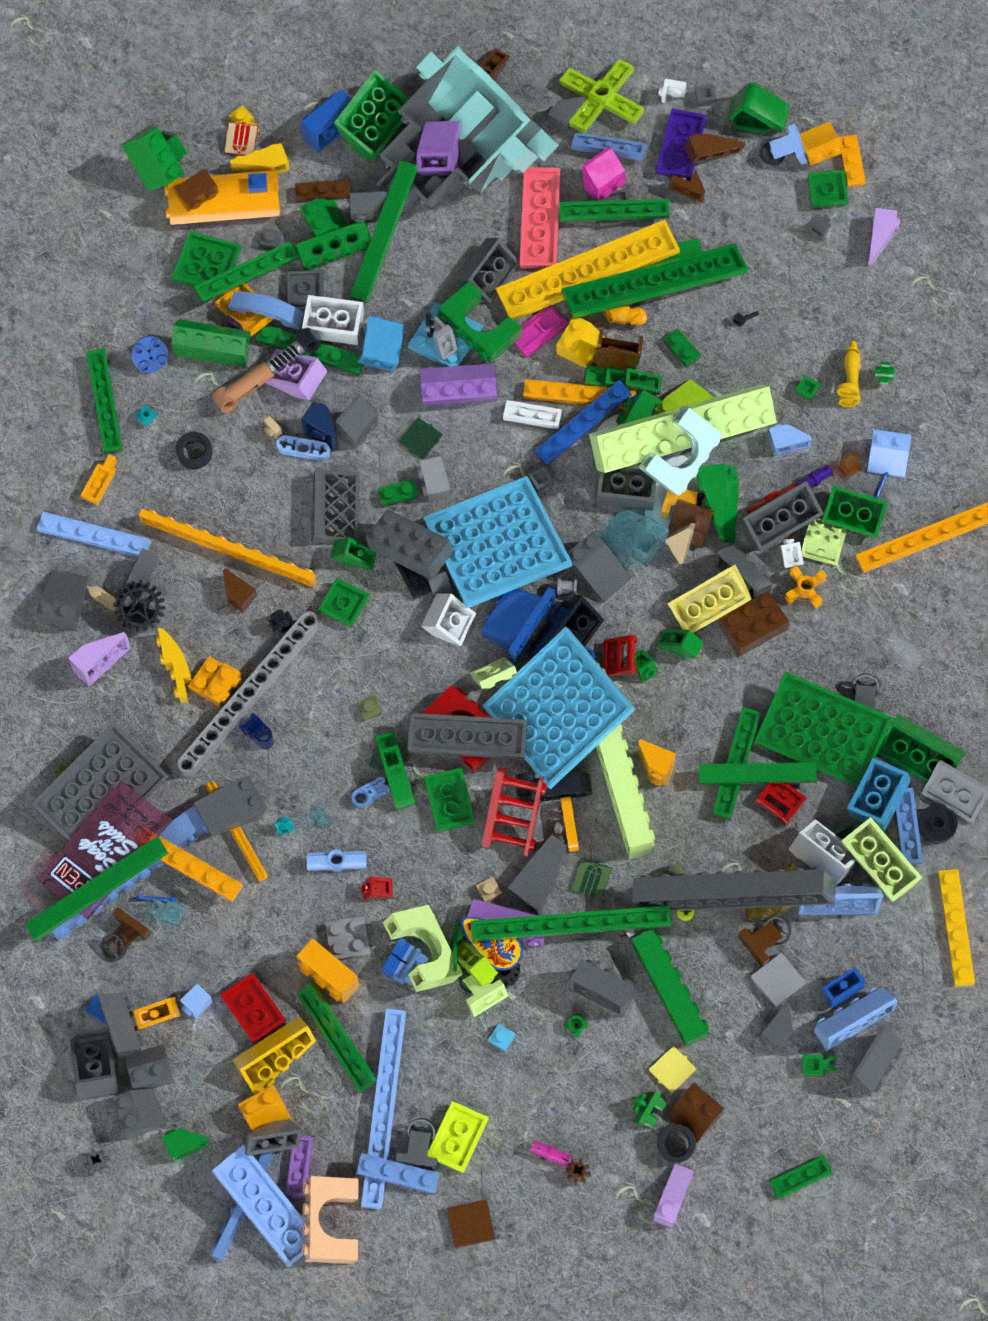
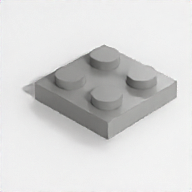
M364 916L325 922L330 953L339 961L371 956Z

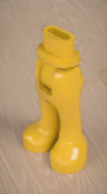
M855 341L850 342L844 358L847 381L846 383L839 384L837 387V394L840 395L839 405L847 408L857 406L860 403L858 373L861 368V358L857 342Z

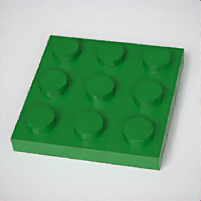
M189 231L172 275V281L194 287L234 268L241 253L242 245Z

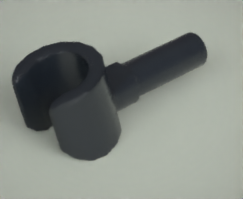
M756 311L745 316L738 312L734 315L735 319H733V322L741 327L750 318L758 316L759 312Z

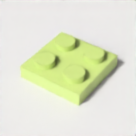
M502 657L471 672L470 675L482 689H489L495 686L496 682L512 678L513 674H516L517 671L510 661Z

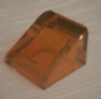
M857 452L851 453L840 461L839 469L846 478L851 477L862 469Z

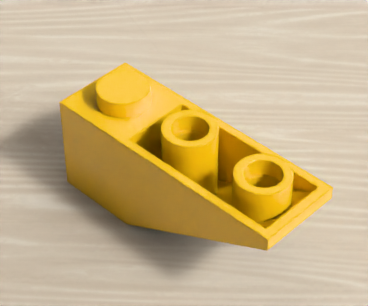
M281 143L272 144L265 149L254 150L250 154L237 156L230 160L232 172L248 173L277 170V174L290 170L289 161Z

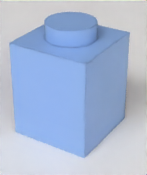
M198 984L180 1000L182 1011L187 1016L192 1015L195 1019L213 1003L211 996Z

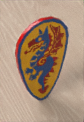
M477 917L463 918L461 924L467 940L473 948L488 960L494 969L507 971L519 964L523 948L518 938L472 942L471 921L485 919Z

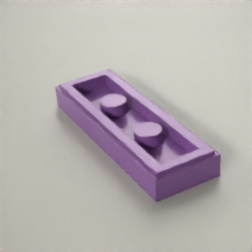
M301 1136L299 1148L291 1149L285 1196L306 1197V1194H303V1183L306 1182L309 1175L313 1137Z

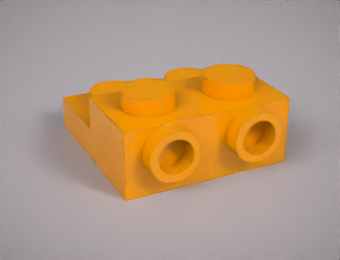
M209 656L188 685V689L221 708L223 704L230 700L233 689L238 688L241 684V672L225 662L222 664Z

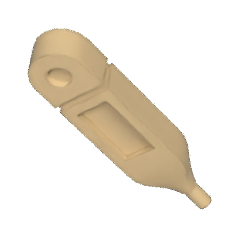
M87 585V590L94 600L113 613L119 609V607L113 606V603L117 601L113 596L100 587Z

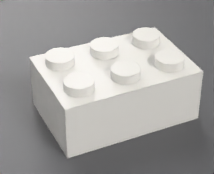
M308 295L302 329L311 328L319 340L358 345L364 316L363 302Z
M816 819L798 834L788 849L796 858L809 865L810 868H823L836 881V885L853 870L858 862L841 843L842 839Z

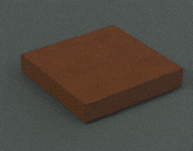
M487 1199L447 1208L455 1249L495 1240Z

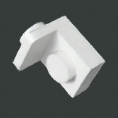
M665 79L664 85H660L659 96H662L661 103H665L667 94L673 97H685L686 82Z
M794 538L783 540V544L778 545L779 549H781L784 568L804 564L800 542L794 541Z

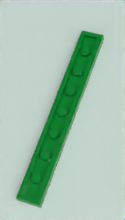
M404 161L399 162L350 295L352 299L366 303L369 302L416 175L418 166Z
M158 836L25 923L27 929L35 941L39 940L169 854L161 839Z

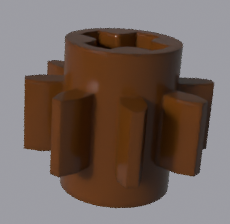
M582 1159L577 1163L571 1160L572 1167H566V1171L571 1173L567 1176V1180L573 1179L574 1185H577V1182L580 1181L585 1184V1176H591L590 1172H586L589 1164L584 1166ZM575 1169L582 1170V1175L575 1174Z

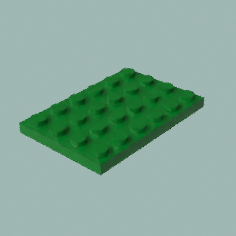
M785 671L754 743L798 762H816L818 771L858 787L872 759L876 758L893 717Z

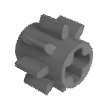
M92 1149L90 1155L85 1154L88 1162L84 1163L85 1167L91 1166V1174L94 1171L102 1174L104 1167L109 1168L105 1161L110 1158L108 1155L103 1156V1149L99 1152H95ZM100 1159V1163H93V1160Z

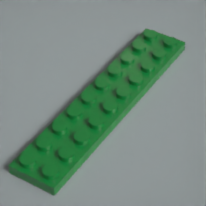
M734 243L561 288V294L574 319L747 274L748 267Z

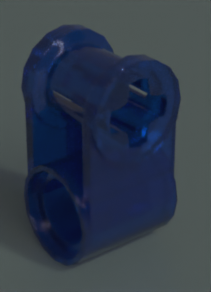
M251 713L248 720L238 725L239 729L260 748L269 749L273 746L274 737L271 729L256 714ZM264 735L269 736V738L266 740L260 739Z

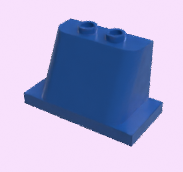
M548 587L542 597L520 589L504 593L503 596L500 595L496 600V607L493 612L489 611L485 618L486 623L481 631V636L509 651V661L515 666L525 653L526 642L542 618L546 620L555 606V590Z

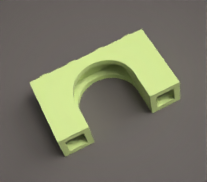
M429 905L392 913L383 922L391 940L405 936H414L421 939L430 949L432 962L418 965L408 974L416 992L453 983L463 974L458 963L457 971L453 972V953Z

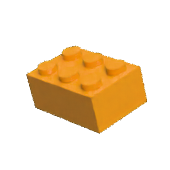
M313 938L297 955L300 972L306 977L310 975L315 979L314 983L320 989H327L330 992L329 996L334 1001L338 1002L340 1000L344 1004L359 988L358 976Z

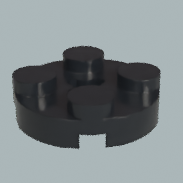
M942 804L927 806L918 819V829L924 840L936 844L945 843L952 839L958 827L956 814ZM936 819L943 823L940 828L933 826Z

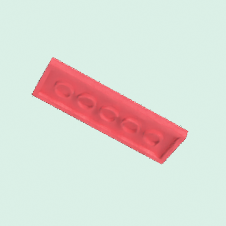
M528 167L524 172L520 268L544 269L557 263L560 168Z

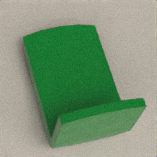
M747 83L733 96L727 121L730 122L738 113L744 111L781 133L788 120L789 105L786 101L755 83Z

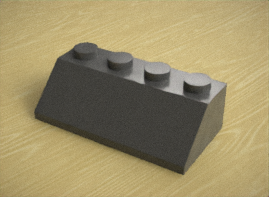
M805 481L743 517L744 534L753 551L761 552L824 515L808 482Z

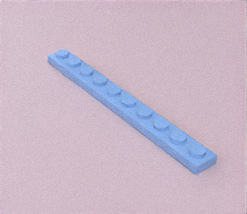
M386 1009L368 1148V1155L387 1160L406 1011ZM365 1177L362 1208L382 1210L384 1181Z

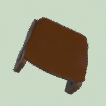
M600 329L593 360L596 367L601 369L611 367L624 371L627 368L636 370L641 357L643 336L639 337L638 343L604 338L602 337L603 330Z

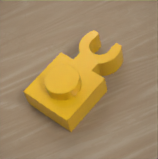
M243 105L229 114V119L232 122H245L246 124L257 125L253 123L254 117Z

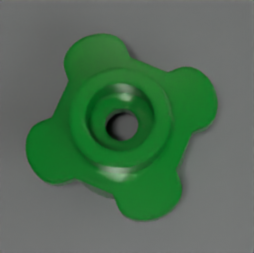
M577 1013L572 1014L569 1021L564 1023V1028L570 1030L574 1037H579L581 1031L588 1027V1022L583 1021Z

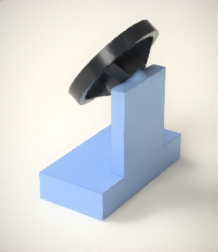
M795 124L788 126L789 135L763 144L759 152L763 162L770 166H777L782 163L785 155L795 152L801 165L808 163L801 136ZM763 148L767 150L769 161L763 155ZM782 157L781 161L776 163L772 162L773 159Z

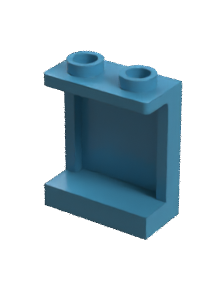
M369 316L364 324L366 329L358 363L393 372L399 362L404 325L399 324L397 321L381 319L378 316Z

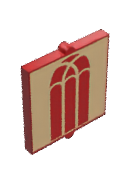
M229 122L224 153L244 156L254 151L259 126L246 124L245 122Z

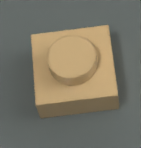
M268 416L264 420V430L269 437L273 436L277 440L283 436L282 429Z
M494 877L476 885V889L484 902L489 903L502 896V892Z

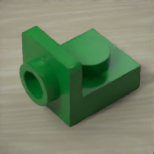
M642 649L635 653L636 672L639 674L640 681L644 683L657 675L658 671L655 660Z

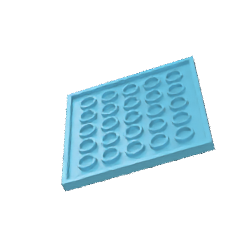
M528 476L423 517L427 529L450 539L453 553L444 564L466 608L572 566V561Z
M567 627L559 632L482 705L492 718L527 720L525 760L539 777H545L544 783H547V787L550 789L636 710Z

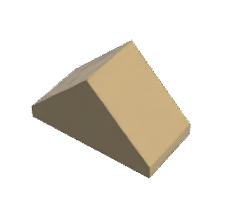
M690 523L669 534L665 539L680 564H683L687 557L695 523Z

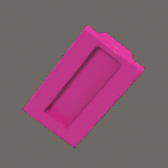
M552 305L548 306L521 325L523 327L521 338L514 345L527 358L566 329L569 323Z

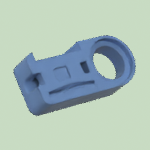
M379 777L356 789L351 796L353 805L357 808H364L372 804L373 800L386 795L387 792L390 794V788L386 784L384 777ZM364 794L366 800L363 803H358L355 801L356 795Z

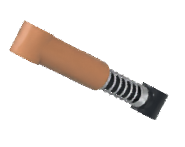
M308 327L303 328L297 333L296 341L291 344V347L288 346L287 350L283 349V352H279L278 356L275 355L274 359L271 358L270 362L263 361L228 387L217 389L212 398L223 413L233 411L240 400L273 378V374L278 372V368L282 369L281 366H286V363H290V360H294V357H298V354L316 352L321 346V341L313 330Z

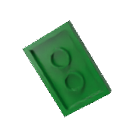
M462 768L424 776L437 833L475 824Z

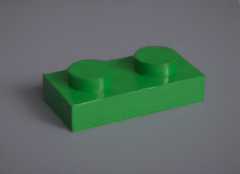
M679 329L663 338V342L686 368L701 358V354Z
M414 479L378 488L383 508L419 499Z

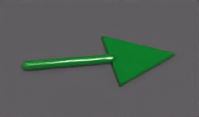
M458 919L456 920L449 946L451 949L453 948V972L457 971L458 942L465 935Z

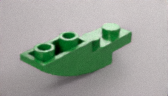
M394 731L376 736L396 809L400 810L416 805Z

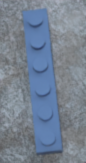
M275 1152L257 1155L256 1160L265 1172ZM238 1204L232 1206L229 1213L231 1218L228 1223L225 1222L220 1231L222 1236L219 1242L215 1241L211 1249L214 1260L222 1262L245 1215Z

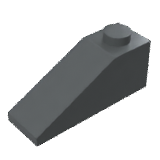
M290 1119L272 1121L247 1135L245 1155L249 1156L299 1148L302 1129Z

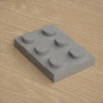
M940 760L921 794L938 804L945 805L946 808L952 810L955 814L973 823L988 797V787Z

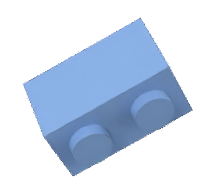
M874 429L867 473L884 475L885 472H888L889 476L905 478L911 435Z

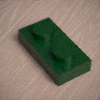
M740 112L734 117L732 131L768 136L770 126L748 113Z

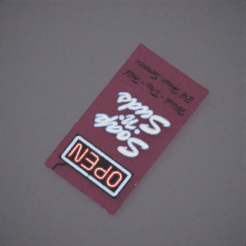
M121 781L37 880L59 898L63 899L155 837H159L172 820L126 785L125 782ZM110 893L79 914L88 920Z

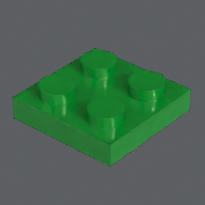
M844 170L808 173L807 178L812 209L846 206L849 204Z
M336 578L321 603L318 612L353 628L368 602L370 594Z

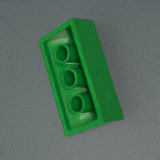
M178 319L173 325L172 347L174 355L247 368L251 331Z
M899 714L889 725L878 751V755L925 782H928L940 760L958 769L966 752Z

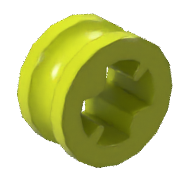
M691 910V913L688 912V915L677 911V916L683 921H688L693 918L695 910Z

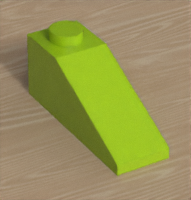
M465 940L458 945L457 962L483 987L491 983L498 972L488 960Z

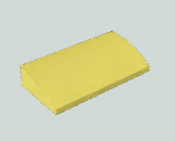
M733 565L669 602L668 605L682 629L690 630L694 633L750 601L751 597L736 565Z

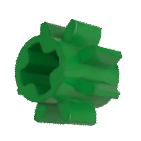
M881 361L880 366H875L874 379L879 380V385H888L889 381H894L895 367H890V362Z

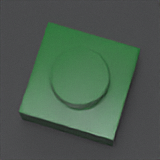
M804 375L795 393L812 401L821 383Z

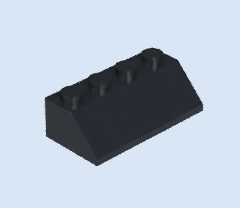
M569 593L527 649L526 653L532 659L565 627L569 628L585 647L604 619L582 595Z

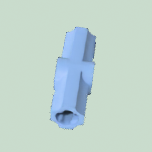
M332 850L331 852L307 853L308 871L332 870L334 872H341L347 869H367L366 851L342 852L340 850ZM334 858L342 859L339 864L332 863Z

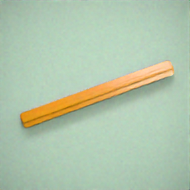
M210 781L205 785L209 794L219 789L215 781ZM241 827L230 830L257 880L261 882L267 879V873Z

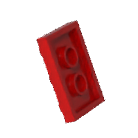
M253 973L220 994L221 999L253 1044L287 1022Z

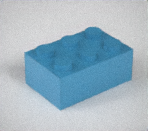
M873 758L847 807L849 816L862 822L867 821L871 817L880 829L885 831L910 783L909 773Z

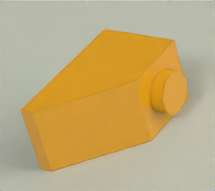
M176 997L167 998L133 1010L138 1030L181 1016Z

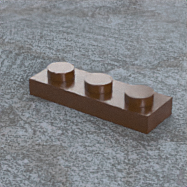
M349 179L295 183L296 203L310 202L314 199H350Z

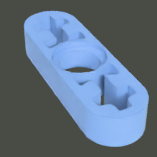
M286 435L279 437L276 442L277 450L284 455L317 461H325L330 457V447L325 442ZM285 442H288L289 446H286V448H282V445ZM305 444L309 449L306 452H300L298 447ZM321 448L325 450L322 455L319 454Z

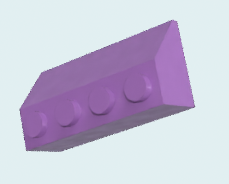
M494 363L420 369L423 406L497 401Z

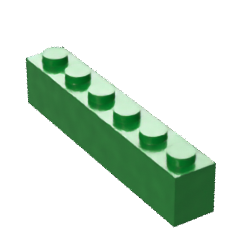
M652 928L632 938L631 945L687 1048L707 1038L709 1026L705 1019L701 1020L698 1014L700 1013L696 1002L692 1003L689 997L691 993L687 985H683L680 981L682 977L678 968H674L670 962L672 957L669 951H664L661 945L663 940L660 934H655Z

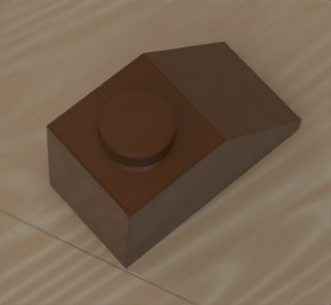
M225 568L223 575L228 605L233 610H239L244 613L256 598V589Z

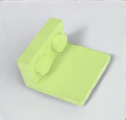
M817 518L809 523L801 551L802 557L837 566L847 529L822 522L823 519Z

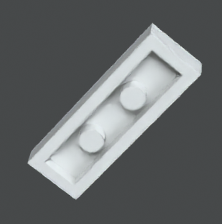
M507 400L503 420L558 429L562 409Z

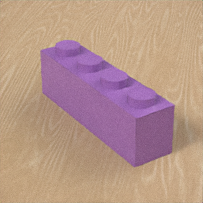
M473 899L468 917L481 919L537 916ZM546 936L518 939L527 942L532 947L544 946Z

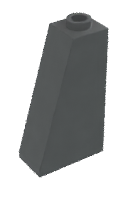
M551 835L508 886V894L536 915L542 913L567 853V843L559 836Z

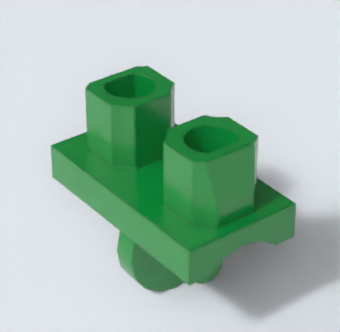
M655 1090V1092L650 1091L648 1095L641 1093L639 1098L632 1097L631 1102L635 1104L632 1111L637 1113L633 1123L649 1128L655 1126L658 1118L650 1114L652 1109L654 1108L661 1112L667 1104L660 1097L661 1092Z

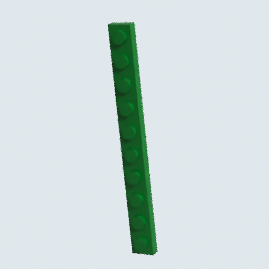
M669 905L471 921L472 942L671 927Z

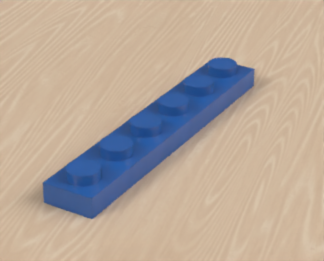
M619 380L538 447L534 453L548 466L624 403L628 397H631L632 393Z

